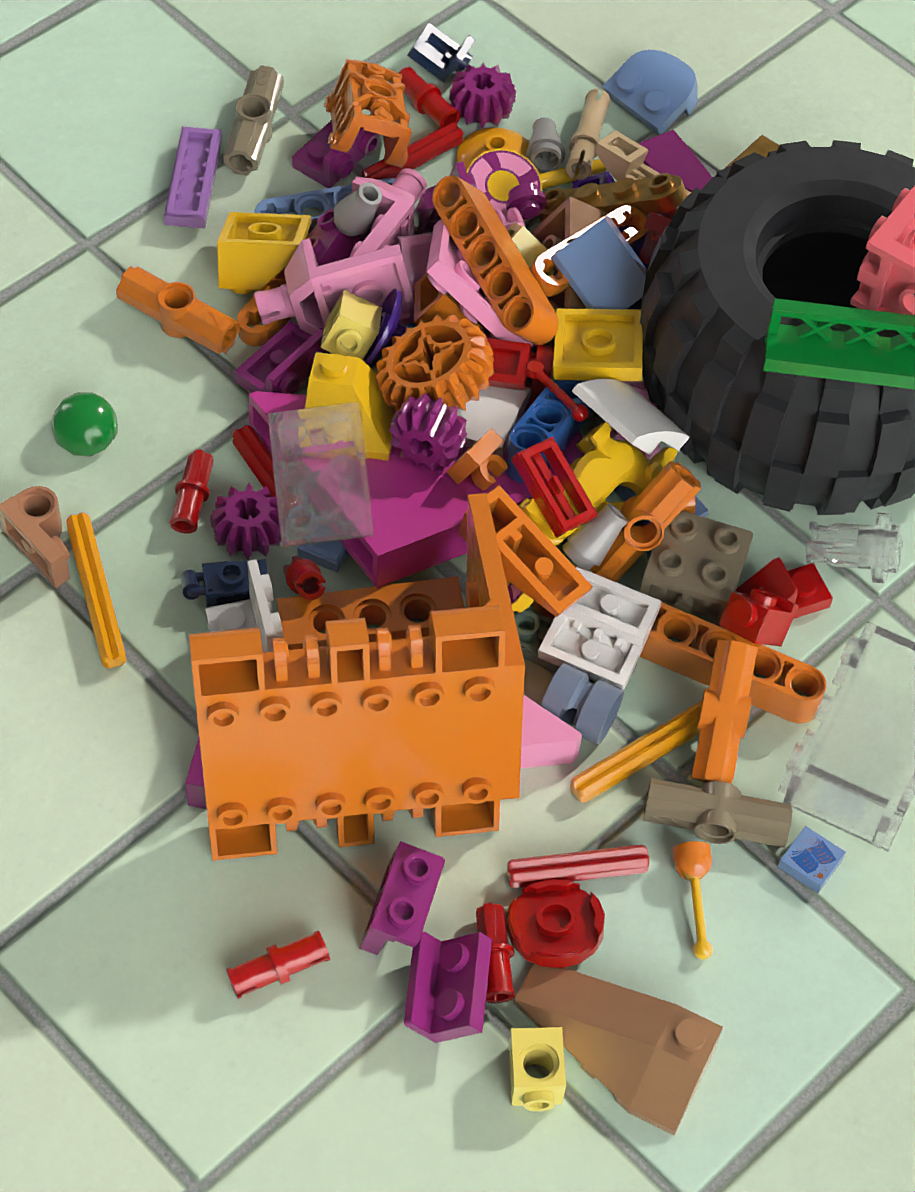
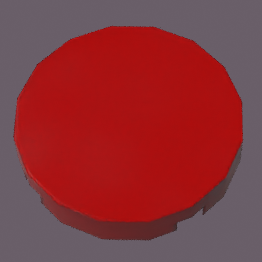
M546 879L531 883L522 889V895L517 897L516 900L514 897L508 908L507 933L513 948L525 960L542 967L565 968L580 964L595 954L604 937L605 912L599 898L591 891L589 895L586 891L580 889V884L565 879Z

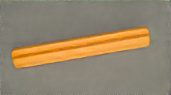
M83 512L77 515H70L66 520L67 529L102 666L107 669L122 666L126 662L125 650L90 516Z
M702 701L573 777L570 789L578 801L581 803L588 802L699 735L700 730L697 729Z

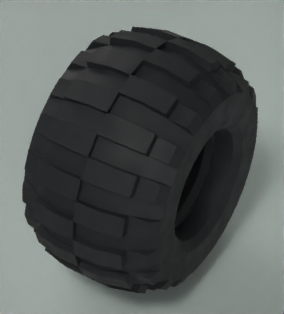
M806 140L779 144L778 150L768 152L766 157L754 152L718 171L715 177L701 190L696 187L677 208L670 224L666 226L651 257L646 273L640 309V324L643 333L642 376L644 385L647 388L650 401L655 403L667 418L690 437L681 447L680 451L687 455L694 464L707 461V474L713 477L714 481L738 494L743 488H747L763 495V505L788 512L793 510L794 504L815 506L817 515H845L846 513H854L861 501L871 510L881 506L886 507L909 499L915 493L914 389L763 371L765 335L774 298L857 308L851 305L850 302L851 298L859 290L861 282L857 280L861 264L869 252L865 248L869 241L870 232L881 216L886 218L890 216L893 205L904 188L911 190L915 186L914 159L891 150H887L885 155L861 150V143L833 140L831 147H811ZM782 316L780 324L799 326L805 323L802 319ZM831 328L833 331H848L846 329ZM887 329L877 332L881 337L890 338L900 334L896 330Z

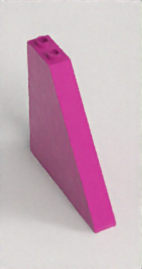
M262 391L249 393V426L253 427L275 460L376 588L467 553V543L458 534L464 513L468 510V494H488L500 485L517 505L526 498L529 500L533 498L526 484L510 479L506 471L496 478L488 470L489 474L496 481L485 491L475 485L471 474L457 484L446 471L470 448L464 446L462 452L458 453L455 460L448 467L438 465L434 470L429 469L424 463L415 466L414 460L410 457H400L401 449L393 445L389 461L301 450L307 395ZM579 431L562 452L569 465L574 460L585 455L576 446L583 438ZM507 445V448H506V450H505L504 455H503V456H500V457H502L505 461H506V457H507L508 445ZM551 467V468H550V471L552 472V474H553V476H554V475H556V473L554 472L553 468Z

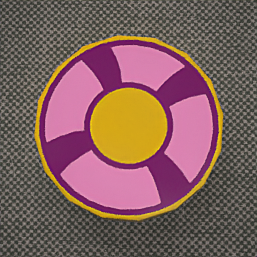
M497 148L485 151L472 160L466 171L473 174L476 187L487 196L494 210H501L505 218L507 214L506 202L508 200V192L512 188L520 184L532 183L538 185L542 192L543 184L538 169L527 157L514 150Z

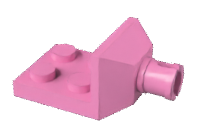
M403 169L397 175V179L392 185L381 180L356 177L352 181V192L356 191L366 182L377 185L382 192V200L378 204L370 228L371 233L363 242L359 241L356 243L350 257L399 244L398 237L414 235L415 203L425 193V188L427 187V183L421 174L412 169Z
M310 238L301 240L284 270L286 284L263 292H254L263 325L296 316L299 328L311 335L320 328L324 329L325 322L343 290L349 291L381 307L388 294L396 288L402 292V311L399 324L414 323V297L399 244L318 266Z

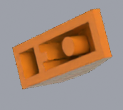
M500 485L487 494L506 580L554 616L558 617L588 593L593 586ZM467 511L464 513L458 534L466 543Z

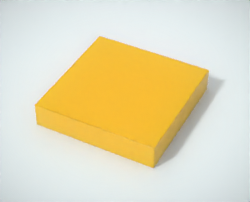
M557 308L556 314L559 323L555 334L554 380L590 381L613 379L618 381H642L643 333L640 324L641 310Z

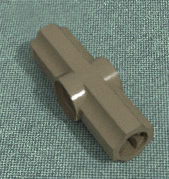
M260 65L258 69L251 71L244 94L236 102V119L223 158L224 165L231 168L235 174L248 176L250 172L257 171L265 144L272 138V122L284 86V77L278 74L273 67Z
M651 778L643 821L693 830L697 838L714 844L730 843L736 838L785 848L793 810L791 804L744 796L736 786L726 782L712 781L702 784L701 787Z

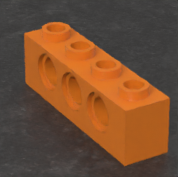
M458 576L383 585L379 588L367 587L326 592L315 600H307L301 596L277 599V612L280 616L283 638L288 644V650L303 649L305 636L316 634L318 647H326V634L320 633L326 630L325 622L354 618H365L366 625L374 624L380 626L378 628H367L369 642H376L375 631L379 628H388L392 640L406 639L407 628L411 625H420L422 637H429L430 611L464 608ZM422 619L424 622L416 623L410 620Z

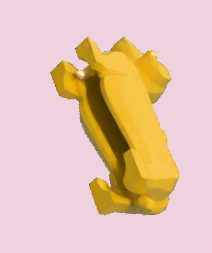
M605 421L598 428L591 429L577 443V448L585 455L574 460L570 467L598 513L608 504L605 499L617 486H626L632 489L636 495H640L669 461H674L678 451L673 447H664L651 459H647L637 447L627 440H618L610 437L611 426ZM564 489L563 493L567 498L569 504L571 505L573 511L575 512L576 516L579 515L578 511L576 510L575 506L573 505L571 499L569 498L567 492ZM526 498L518 505L555 546L559 545L566 537L578 529L569 530L564 535L556 538L534 498L531 500Z

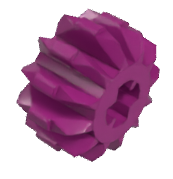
M482 62L480 67L475 68L467 64L464 72H456L452 88H450L449 100L451 101V106L460 112V118L465 119L467 126L476 122L483 129L486 123L498 126L501 119L509 118L513 103L516 100V90L514 89L515 85L512 84L510 73H501L499 65L487 68Z
M425 393L419 399L409 397L402 404L400 410L396 411L391 421L392 426L389 431L392 433V439L390 444L401 449L400 457H410L413 459L415 466L424 463L431 470H434L438 465L448 467L465 446V438L468 434L465 428L467 420L457 416L458 407H448L443 404L442 397L437 401L432 400Z
M250 483L247 484L245 491H238L231 486L228 497L217 496L215 510L210 515V523L214 530V539L217 545H226V551L230 557L239 551H243L247 560L251 557L252 552L258 551L266 557L269 552V545L280 546L282 532H285L287 527L286 515H284L280 497H271L267 486L256 492Z

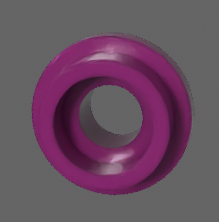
M525 183L515 186L508 192L506 208L507 211L509 208H517L522 219L527 220L538 216L540 211L545 208L547 200L538 185Z

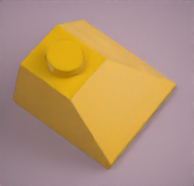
M229 212L217 240L219 289H230L231 292L236 294H248L254 290H261L288 265L301 240L306 239L311 224V215Z
M316 352L308 381L301 450L389 461L392 444H390L392 433L389 430L396 411L386 404L377 385V373L360 357Z

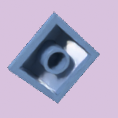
M609 215L551 256L553 262L569 281L568 283L587 309H627L643 297L647 269Z

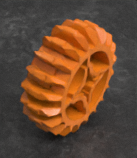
M437 314L431 322L427 323L420 319L419 325L412 329L405 326V334L401 337H391L392 346L381 350L383 358L376 363L378 368V374L376 375L377 385L386 404L395 411H399L402 404L409 397L419 399L424 393L434 401L442 397L443 404L446 406L458 407L457 409L466 411V403L470 400L479 401V390L489 388L488 379L495 374L493 369V351L483 331H480L478 326H474L468 318L458 320L454 314L445 320Z

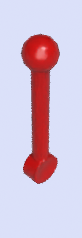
M528 362L526 367V375L528 377L539 379L571 410L574 420L581 422L587 419L589 415L587 407L573 401L544 373V365L541 362Z

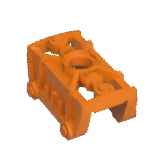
M346 59L333 92H330L324 101L326 112L331 113L333 132L330 133L328 139L331 149L347 153L360 128L363 127V130L383 135L384 160L386 164L401 168L406 164L408 158L407 147L412 129L408 127L410 114L405 110L403 98L405 85L401 83L402 74L376 63ZM362 110L370 111L372 116L362 114Z

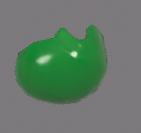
M77 392L64 398L54 411L52 431L56 443L72 455L91 457L105 450L112 440L116 438L118 433L117 417L113 407L104 397L93 392Z

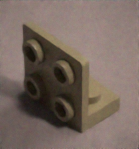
M681 510L664 529V538L660 545L652 550L643 576L640 592L719 626L718 624L732 591L735 592L753 533L746 529Z

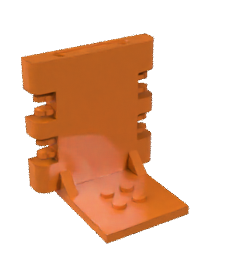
M487 493L468 494L466 608L430 611L429 637H422L420 625H411L407 628L406 639L392 640L388 628H379L375 631L376 642H369L365 618L326 621V647H318L317 634L306 635L303 641V649L288 650V644L284 638L272 639L273 652L264 653L262 651L260 627L189 634L212 861L278 854L275 823H285L286 832L297 831L299 821L313 819L316 828H326L327 819L335 818L339 847L375 844L374 813L381 814L382 822L393 821L395 811L408 809L412 818H422L423 808H431L435 837L499 831L500 800L519 798L525 663Z

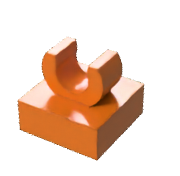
M491 428L446 473L457 484L471 474L475 485L485 491L496 481L489 474L488 470L498 478L508 469V465L502 457L492 454L504 440Z

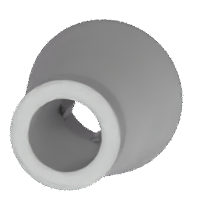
M546 117L539 118L534 122L533 132L526 151V157L538 169V172L545 173L558 169L566 156L564 146L556 130L555 122Z
M370 182L363 183L356 191L336 204L334 208V223L341 233L347 236H358L370 230L378 204L382 200V192L377 185Z
M610 503L597 513L598 516L586 524L583 523L574 533L566 537L567 541L562 546L565 554L584 570L589 571L594 565L600 566L621 529L628 523L627 518Z

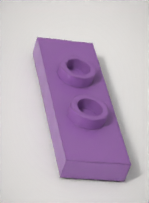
M182 126L164 213L165 225L206 228L222 143V130Z

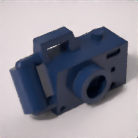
M258 559L260 575L268 574L266 559ZM247 561L202 563V572L186 570L181 574L184 597L194 600L201 595H205L206 607L250 599ZM199 581H204V586H200Z

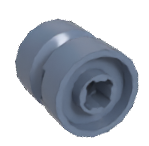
M564 663L552 678L543 697L541 707L568 725H572L574 729L582 733L583 739L600 745L616 718L623 700L624 690L603 680H598L592 684L589 682L587 673Z

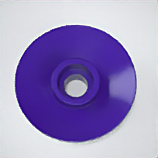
M396 288L388 294L381 306L382 313L379 333L363 359L368 366L382 355V349L392 346L391 337H401L405 334V326L399 324L402 311V292Z

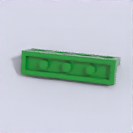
M774 298L765 335L763 371L915 390V315ZM782 316L802 319L805 323L799 326L780 324ZM839 323L850 325L852 329L841 332L833 331L829 327ZM887 329L896 330L900 334L890 338L881 337L877 332Z

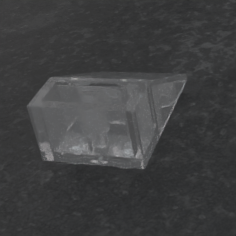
M358 402L268 413L282 547L374 536L363 417Z

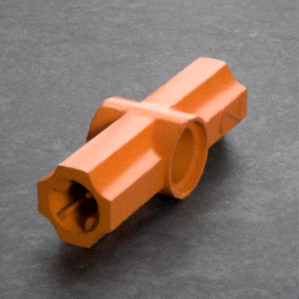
M130 266L122 274L120 283L116 288L118 299L160 321L163 332L168 336L174 338L187 336L217 354L221 352L226 354L234 345L236 336L240 331L238 321L196 299L193 288L188 284L182 282L167 283L140 267L133 268Z
M669 461L640 495L631 497L624 502L621 507V513L627 518L628 523L621 529L600 566L594 565L590 570L594 574L617 582L644 551L652 550L660 545L664 538V529L701 490L700 481L693 476L689 469L679 462ZM642 519L651 521L648 525L643 527H637L633 525L635 522Z
M718 640L711 666L709 687L704 690L697 729L700 730L691 775L693 780L703 783L719 781L732 784L738 759L740 738L744 739L750 714L752 697L748 696L758 647L732 640Z

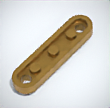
M661 173L651 178L637 180L625 178L608 184L597 185L596 183H589L579 188L564 190L553 188L544 193L547 204L538 216L542 223L570 196L608 214L625 205L639 209L644 215H648L649 212L663 213L678 207L686 199L687 192L682 179L677 175H670L669 173Z

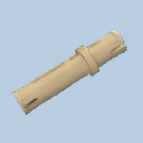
M597 88L590 90L586 94L577 132L572 135L569 143L571 153L565 170L571 178H574L576 168H579L577 180L586 179L591 173L593 159L598 156L594 148L596 143L600 141V132L607 108L610 105V96L604 90L600 100L597 99L599 91Z

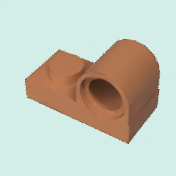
M33 486L0 504V519L5 534L55 588L69 580L70 574L67 560L70 558V554L65 544L59 538L63 528L58 498L55 493L47 487Z

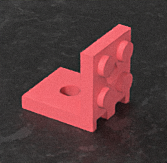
M914 186L911 190L904 188L893 205L890 216L888 218L881 216L870 232L869 241L865 248L869 252L861 264L857 280L861 283L859 290L854 294L850 302L851 305L858 309L915 315Z

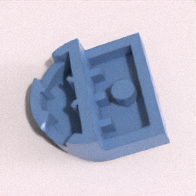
M644 50L635 53L602 86L603 90L609 94L610 99L658 135L663 134L683 112L689 116L698 101V84L693 69L679 58L658 50Z

